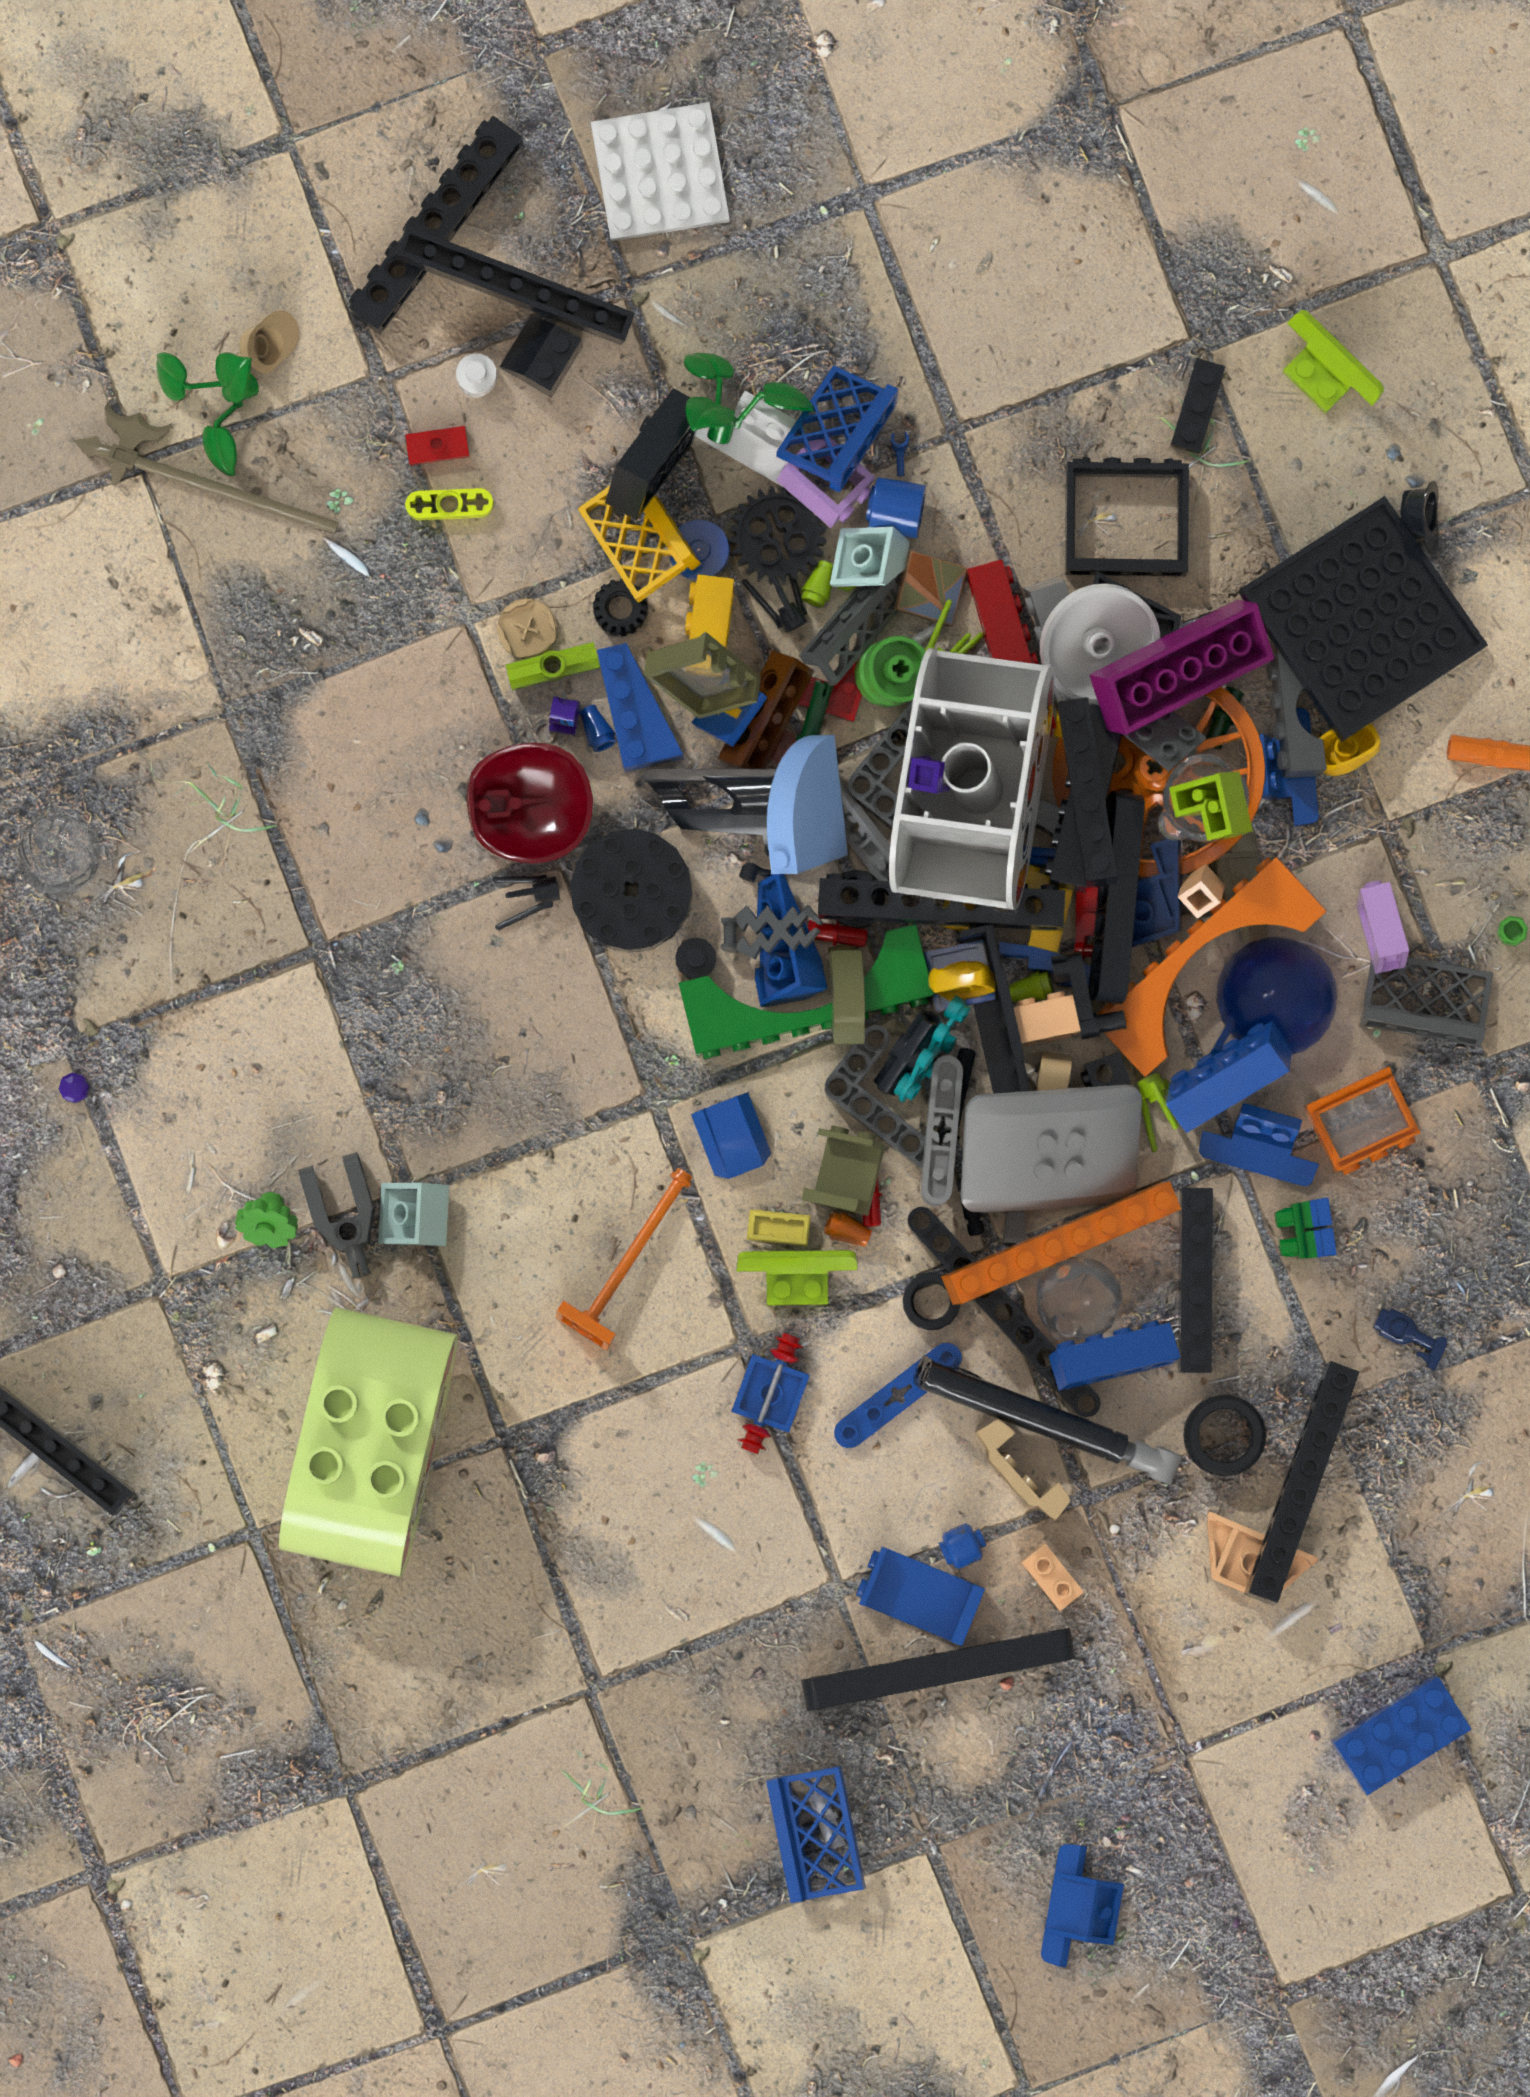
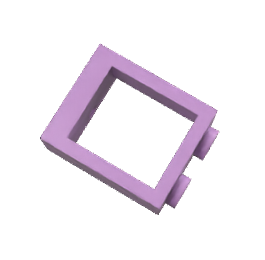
M829 437L832 447L838 446V444ZM823 438L808 442L811 451L827 448ZM803 447L796 455L806 453L805 448ZM830 455L823 457L826 461L832 464ZM789 462L784 466L776 481L826 525L832 528L839 520L844 523L855 510L852 506L857 501L863 504L870 496V486L876 477L859 463L849 478V481L856 487L838 505L801 473L804 469Z
M1381 881L1369 882L1363 886L1364 888L1360 889L1356 907L1375 974L1404 968L1409 948L1390 882L1382 884Z

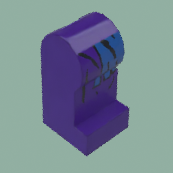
M553 697L549 718V732L576 736L581 709L578 700Z

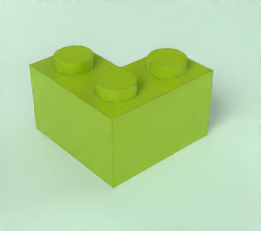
M1240 771L1217 773L1169 787L1175 817L1202 815L1207 841L1229 839L1253 832Z

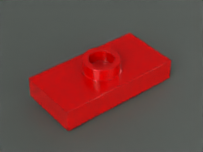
M465 426L405 434L410 466L470 457Z

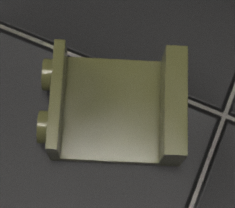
M831 1125L830 1130L819 1128L818 1135L827 1138L815 1190L804 1188L802 1200L820 1206L868 1216L885 1144L875 1141L876 1135L858 1131V1135L853 1136L848 1135L849 1129Z

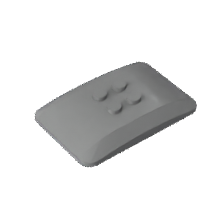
M1112 1085L974 1096L967 1103L965 1110L960 1196L962 1204L971 1212L1027 1211L1112 1203L1132 1195L1135 1192L1142 1106L1141 1093L1132 1085Z

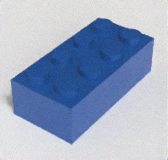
M1273 1021L1265 1025L1263 1023L1257 1024L1241 1040L1233 1039L1222 1047L1221 1052L1214 1056L1208 1054L1202 1057L1196 1063V1067L1189 1071H1186V1069L1181 1070L1171 1078L1166 1105L1186 1133L1290 1072L1292 1048Z
M1433 1675L1331 1740V1743L1362 1792L1368 1796L1472 1729L1440 1678Z

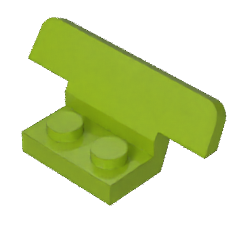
M1300 310L1287 322L1307 345L1282 372L1325 414L1351 387L1371 406L1379 400L1384 392L1382 383L1308 311Z
M850 1250L745 1251L738 1254L736 1262V1272L766 1271L767 1305H828V1271L858 1270L856 1253Z

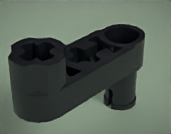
M1081 951L1051 957L1055 983L1071 981L1082 1040L1100 1037V1033L1127 1029L1123 1010L1100 1015L1092 1012Z

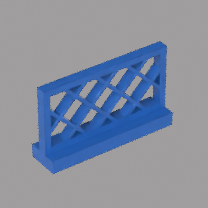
M833 365L810 400L813 405L814 414H811L812 411H803L776 451V457L829 481V488L840 493L896 408L898 388L890 384L882 388ZM836 377L847 382L849 388L833 391L831 383ZM868 392L876 397L873 401L860 403L857 394ZM852 395L855 405L840 408L836 398ZM831 400L834 410L819 413L817 404ZM858 412L861 420L858 423L846 425L843 415ZM838 417L841 426L826 430L822 420ZM817 421L820 431L805 434L804 424ZM844 434L846 443L832 447L829 437ZM823 438L827 448L811 451L808 442ZM803 443L806 453L795 455L787 450L791 445ZM830 455L832 464L828 469L816 464L815 458Z
M842 1766L779 1776L767 1780L766 1783L790 1903L866 1889ZM834 1774L837 1787L833 1794L830 1795L818 1787L824 1776ZM817 1777L814 1783L809 1780L810 1778ZM800 1780L810 1787L803 1801L793 1795L791 1782ZM814 1791L828 1800L821 1813L807 1805ZM832 1804L842 1811L843 1818L838 1826L824 1817ZM803 1809L817 1818L809 1831L799 1825L798 1816ZM820 1822L834 1831L826 1844L813 1835ZM838 1834L848 1841L849 1849L844 1857L830 1847ZM809 1839L823 1849L815 1862L805 1855L804 1847ZM827 1852L840 1861L833 1874L819 1866ZM844 1865L854 1871L856 1884L846 1885L836 1878ZM815 1870L829 1879L823 1890H812L810 1878ZM832 1883L838 1886L835 1888H830Z

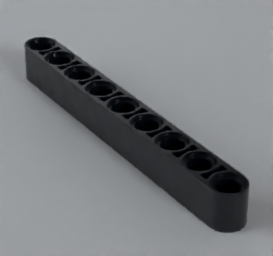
M917 1207L910 1212L907 1219L910 1231L948 1273L955 1271L954 1262L958 1258H965L970 1264L976 1262V1259L930 1209ZM921 1212L928 1215L930 1219L929 1226L922 1230L914 1227L912 1222L913 1216ZM939 1235L946 1236L950 1240L949 1250L946 1252L935 1250L933 1247L935 1237ZM1001 1287L991 1291L987 1298L977 1297L973 1299L1077 1415L1091 1417L1099 1411L1101 1405L1100 1398L1089 1384L1058 1391L1051 1365L1047 1367L1041 1366L1036 1359L1039 1350L1048 1349L1053 1353L1056 1348ZM1004 1303L1011 1307L1012 1316L1009 1320L1002 1321L996 1317L995 1309L997 1305ZM1021 1326H1026L1032 1331V1340L1027 1344L1020 1343L1016 1339V1330ZM1085 1394L1090 1395L1095 1403L1094 1408L1087 1413L1081 1411L1078 1407V1399Z
M1064 1628L801 1680L806 1709L810 1711L1076 1659L1071 1630L1070 1628Z

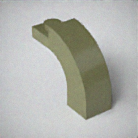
M847 944L828 947L832 992L831 1031L834 1045L864 1044L865 995L861 950L858 947H852Z

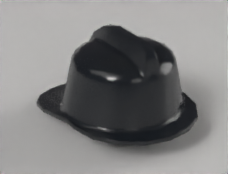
M1431 481L1427 488L1404 491L1400 510L1403 523L1410 532L1424 536L1426 547L1432 555L1436 553L1439 541L1437 516L1439 493L1435 481Z

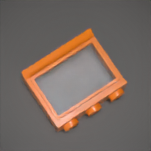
M1390 1066L1303 1107L1334 1173L1342 1170L1343 1174L1347 1175L1361 1168L1358 1162L1366 1158H1370L1371 1162L1377 1161L1388 1155L1386 1149L1396 1144L1399 1150L1415 1143L1414 1136L1421 1133L1393 1077Z

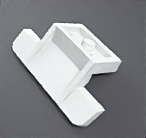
M744 391L735 410L736 418L741 415L753 400L754 395ZM760 399L742 421L741 427L739 429L734 428L728 444H718L711 441L707 437L709 427L697 430L695 436L782 486L776 480L788 462L776 457V451L797 420Z

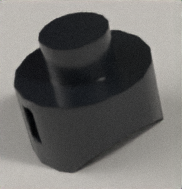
M690 938L682 942L678 947L675 955L676 966L679 972L687 979L692 980L709 976L716 965V952L713 946L706 940Z

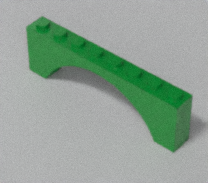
M916 924L886 931L879 956L864 977L865 1020L870 1019L869 1013L880 1011L881 1016L899 1012L898 1006L910 1003L911 1008H916L929 1004L928 999L933 998V991L928 985L929 974ZM709 976L678 983L696 1056L703 1055L704 1060L721 1056L720 1050L732 1048L733 1052L750 1049V1043L762 1040L763 1045L781 1041L780 1035L792 1033V1037L795 1038L810 1034L809 1028L821 1026L822 1030L831 1029L832 1002L825 1006L802 1012H770L735 1000L720 989Z

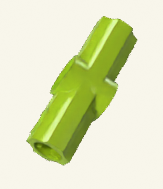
M594 642L559 651H547L540 656L505 664L512 691L548 681L557 682L564 677L600 668ZM556 659L561 662L560 670L556 673H548L544 669L547 661Z

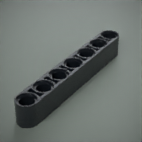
M1111 791L1106 801V809L1117 871V883L1098 886L1089 996L1093 1001L1122 1004L1126 1000L1128 993L1145 801L1143 795Z

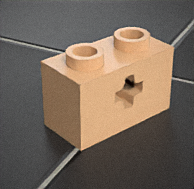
M1043 1543L1020 1562L1059 1611L1063 1610L1084 1593L1046 1543Z

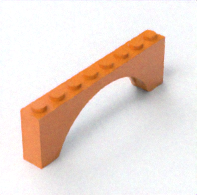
M1267 857L1255 868L1258 874L1250 882L1245 877L1232 889L1235 895L1228 902L1222 898L1220 904L1209 910L1213 916L1205 923L1199 919L1187 930L1191 935L1182 944L1179 940L1175 941L1165 951L1168 957L1160 964L1156 961L1151 963L1142 972L1145 978L1136 985L1132 981L1128 985V993L1124 1003L1116 1004L1115 1006L1112 1003H1108L1097 1013V1015L1120 1010L1124 1011L1127 1029L1104 1032V1034L1144 1077L1148 1076L1169 1056L1165 1037V1012L1169 994L1182 968L1201 947L1221 934L1251 925H1280L1305 932L1328 911L1279 857L1273 860Z

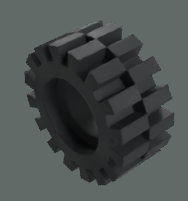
M622 579L620 581L611 580L609 584H603L600 591H597L595 594L593 610L596 621L605 632L608 631L611 635L616 636L618 634L622 637L627 636L626 634L628 633L633 634L639 627L641 628L644 625V620L647 619V598L638 603ZM635 585V587L637 588L638 591L641 590L640 586L637 587V586ZM619 596L628 598L633 605L631 614L624 619H617L609 612L610 602Z

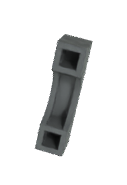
M1277 653L1274 656L1275 659L1271 660L1267 665L1268 680L1272 681L1273 685L1270 704L1272 710L1276 711L1277 720L1274 723V737L1276 740H1279L1280 751L1277 754V765L1280 770L1282 769L1283 779L1318 777L1326 770L1323 739L1309 734L1300 724L1296 713V702L1300 692L1305 689L1282 655Z

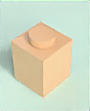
M1204 864L1182 880L1178 898L1198 919L1221 903L1225 884L1207 864Z

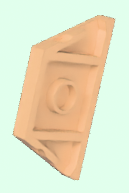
M1208 1511L1207 1530L1211 1579L1244 1593L1265 1535ZM1297 1549L1283 1590L1297 1580L1308 1568L1313 1566L1318 1561V1557Z

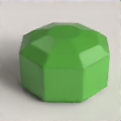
M1509 916L1499 923L1497 936L1504 945L1515 947L1526 939L1528 927L1522 918Z

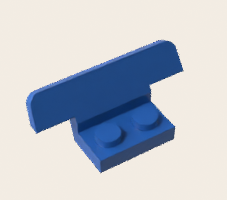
M1296 708L1300 724L1311 734L1309 712L1304 708ZM1260 734L1259 737L1265 761V782L1262 798L1266 800L1292 798L1294 826L1313 824L1319 817L1315 777L1283 779L1282 769L1280 770L1277 765V754L1280 751L1279 740L1265 734Z
M1246 1103L1242 1104L1231 1138L1204 1130L1201 1134L1199 1153L1202 1157L1300 1186H1308L1312 1183L1319 1166L1318 1163L1291 1156L1293 1144L1300 1131L1302 1119Z
M1064 1844L1058 1851L1041 1957L1045 1962L1059 1967H1067L1071 1939L1114 1945L1124 1884L1082 1876L1087 1846Z

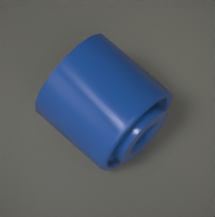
M881 477L877 478L875 486L872 485L867 507L866 521H869V527H894L905 537L918 538L925 503L926 485Z

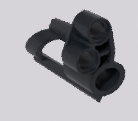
M646 769L642 779L658 794L666 811L681 829L762 835L765 853L769 856L767 808L776 769ZM674 782H709L715 784L730 795L733 799V806L731 809H693Z

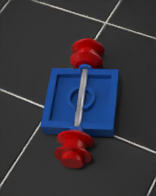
M783 1333L781 1338L775 1336L779 1345L776 1349H770L772 1355L780 1360L773 1362L752 1354L731 1411L754 1420L753 1423L756 1426L753 1424L743 1425L742 1428L746 1431L745 1438L737 1440L743 1442L742 1449L756 1454L759 1453L760 1449L766 1451L762 1442L764 1438H771L768 1430L761 1428L762 1426L769 1425L789 1433L810 1376L787 1367L788 1364L785 1361L789 1363L799 1361L794 1354L796 1349L804 1348V1346L798 1344L800 1338Z

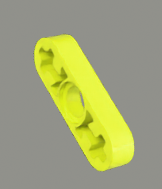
M483 488L425 490L412 492L406 499L405 507L409 516L415 520L483 518L492 512L494 501L492 495ZM467 495V502L476 501L479 495L483 496L484 501H489L488 504L483 505V510H477L476 505H467L468 512H462L464 503L461 496ZM447 496H453L458 500V507L453 512H445L441 508V502ZM431 497H437L436 508L438 513H432V507H424L422 513H417L415 508H411V504H416L417 498H422L423 503L430 504L433 503Z

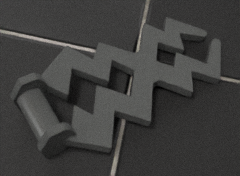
M746 905L733 918H721V923L724 925V944H721V949L729 953L740 952L756 959L762 948L770 954L782 939L793 951L796 950L800 943L804 948H807L819 934L820 930L814 928L806 935L804 928L801 926L808 917L818 925H822L823 922L809 905L799 915L796 909L791 907L782 920L776 917L769 906H766L761 914L756 917L750 907ZM767 923L774 930L769 940L763 933H760ZM793 924L799 929L794 936L788 931ZM748 925H750L755 934H759L751 946L743 936L736 945L737 926L745 932Z

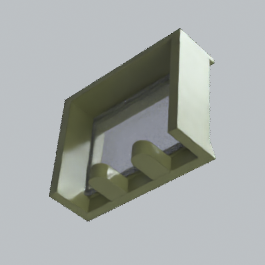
M704 632L700 637L660 648L656 651L647 650L644 676L698 719L757 703L761 676L707 632Z

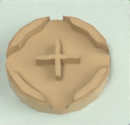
M529 598L515 600L506 606L497 624V633L501 645L508 653L521 659L540 656L549 651L556 640L558 629L555 616L549 607L538 600Z

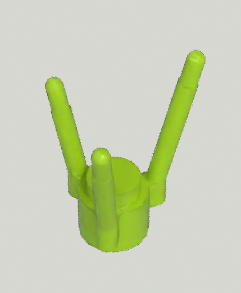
M951 599L946 601L925 651L928 648L934 649L952 605ZM982 632L978 633L965 645L971 638V634L966 633L949 652L966 654L983 638L984 634ZM940 647L937 648L938 651H944Z
M1159 1072L1137 1082L1142 1097L1141 1109L1152 1152L1157 1151V1145L1147 1099L1150 1104L1158 1101L1172 1128L1176 1130L1179 1127L1164 1099L1168 1095L1169 1083L1166 1078L1162 1080Z

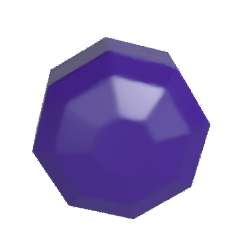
M72 1072L62 1077L58 1089L64 1100L78 1103L87 1098L90 1086L85 1076Z

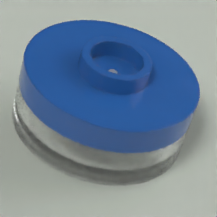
M692 520L681 525L679 530L701 562V565L692 571L687 568L680 575L697 583L698 574L721 577L728 569L732 558V548L726 534L716 524L707 520ZM669 556L672 565H676L675 559Z

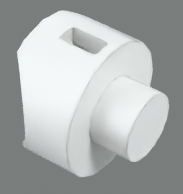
M480 353L470 354L459 362L456 369V379L460 389L466 395L479 398L488 394L494 388L497 382V370L493 361L488 356Z

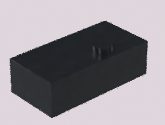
M673 388L652 417L646 416L640 426V434L616 465L605 501L606 504L635 520L640 517L693 444L697 430H691L685 412L687 400L691 397Z

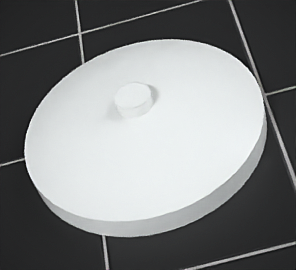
M1114 584L1089 585L1066 596L1050 613L1041 633L1042 665L1048 664L1053 666L1054 686L1070 699L1088 697L1089 705L1090 703L1099 705L1089 674L1160 639L1159 625L1150 607L1129 589Z

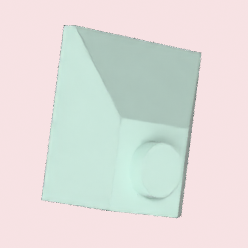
M894 527L841 528L830 585L832 587L887 585L905 570L910 541Z

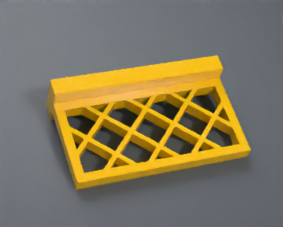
M610 486L578 508V511L638 603L685 569L689 568L692 571L701 565V562L657 494L644 510L645 516L642 526L629 524L631 517L626 514L624 515L623 523L610 522L613 507L605 503ZM598 505L607 506L603 521L593 520L589 515V512ZM608 527L621 529L618 543H610L605 540ZM628 530L640 531L637 546L624 544ZM647 532L659 534L660 538L657 549L644 547ZM623 550L636 552L632 566L621 565L620 559ZM642 553L655 554L652 569L639 567ZM662 555L672 556L677 562L676 565L667 571L659 570ZM637 573L650 574L648 585L638 591L634 585Z

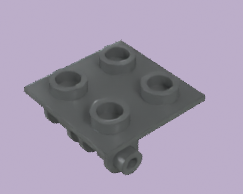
M1174 711L1124 735L1168 772L1185 757L1192 759L1198 751L1196 748L1207 738Z

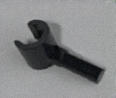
M747 863L743 865L739 877L754 883L757 874L766 877L773 874H771V869L762 868L754 863Z

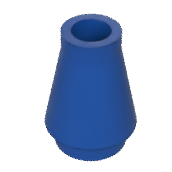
M596 705L587 706L579 712L583 721L588 747H592L594 752H601L616 743L614 738L616 733L598 711Z

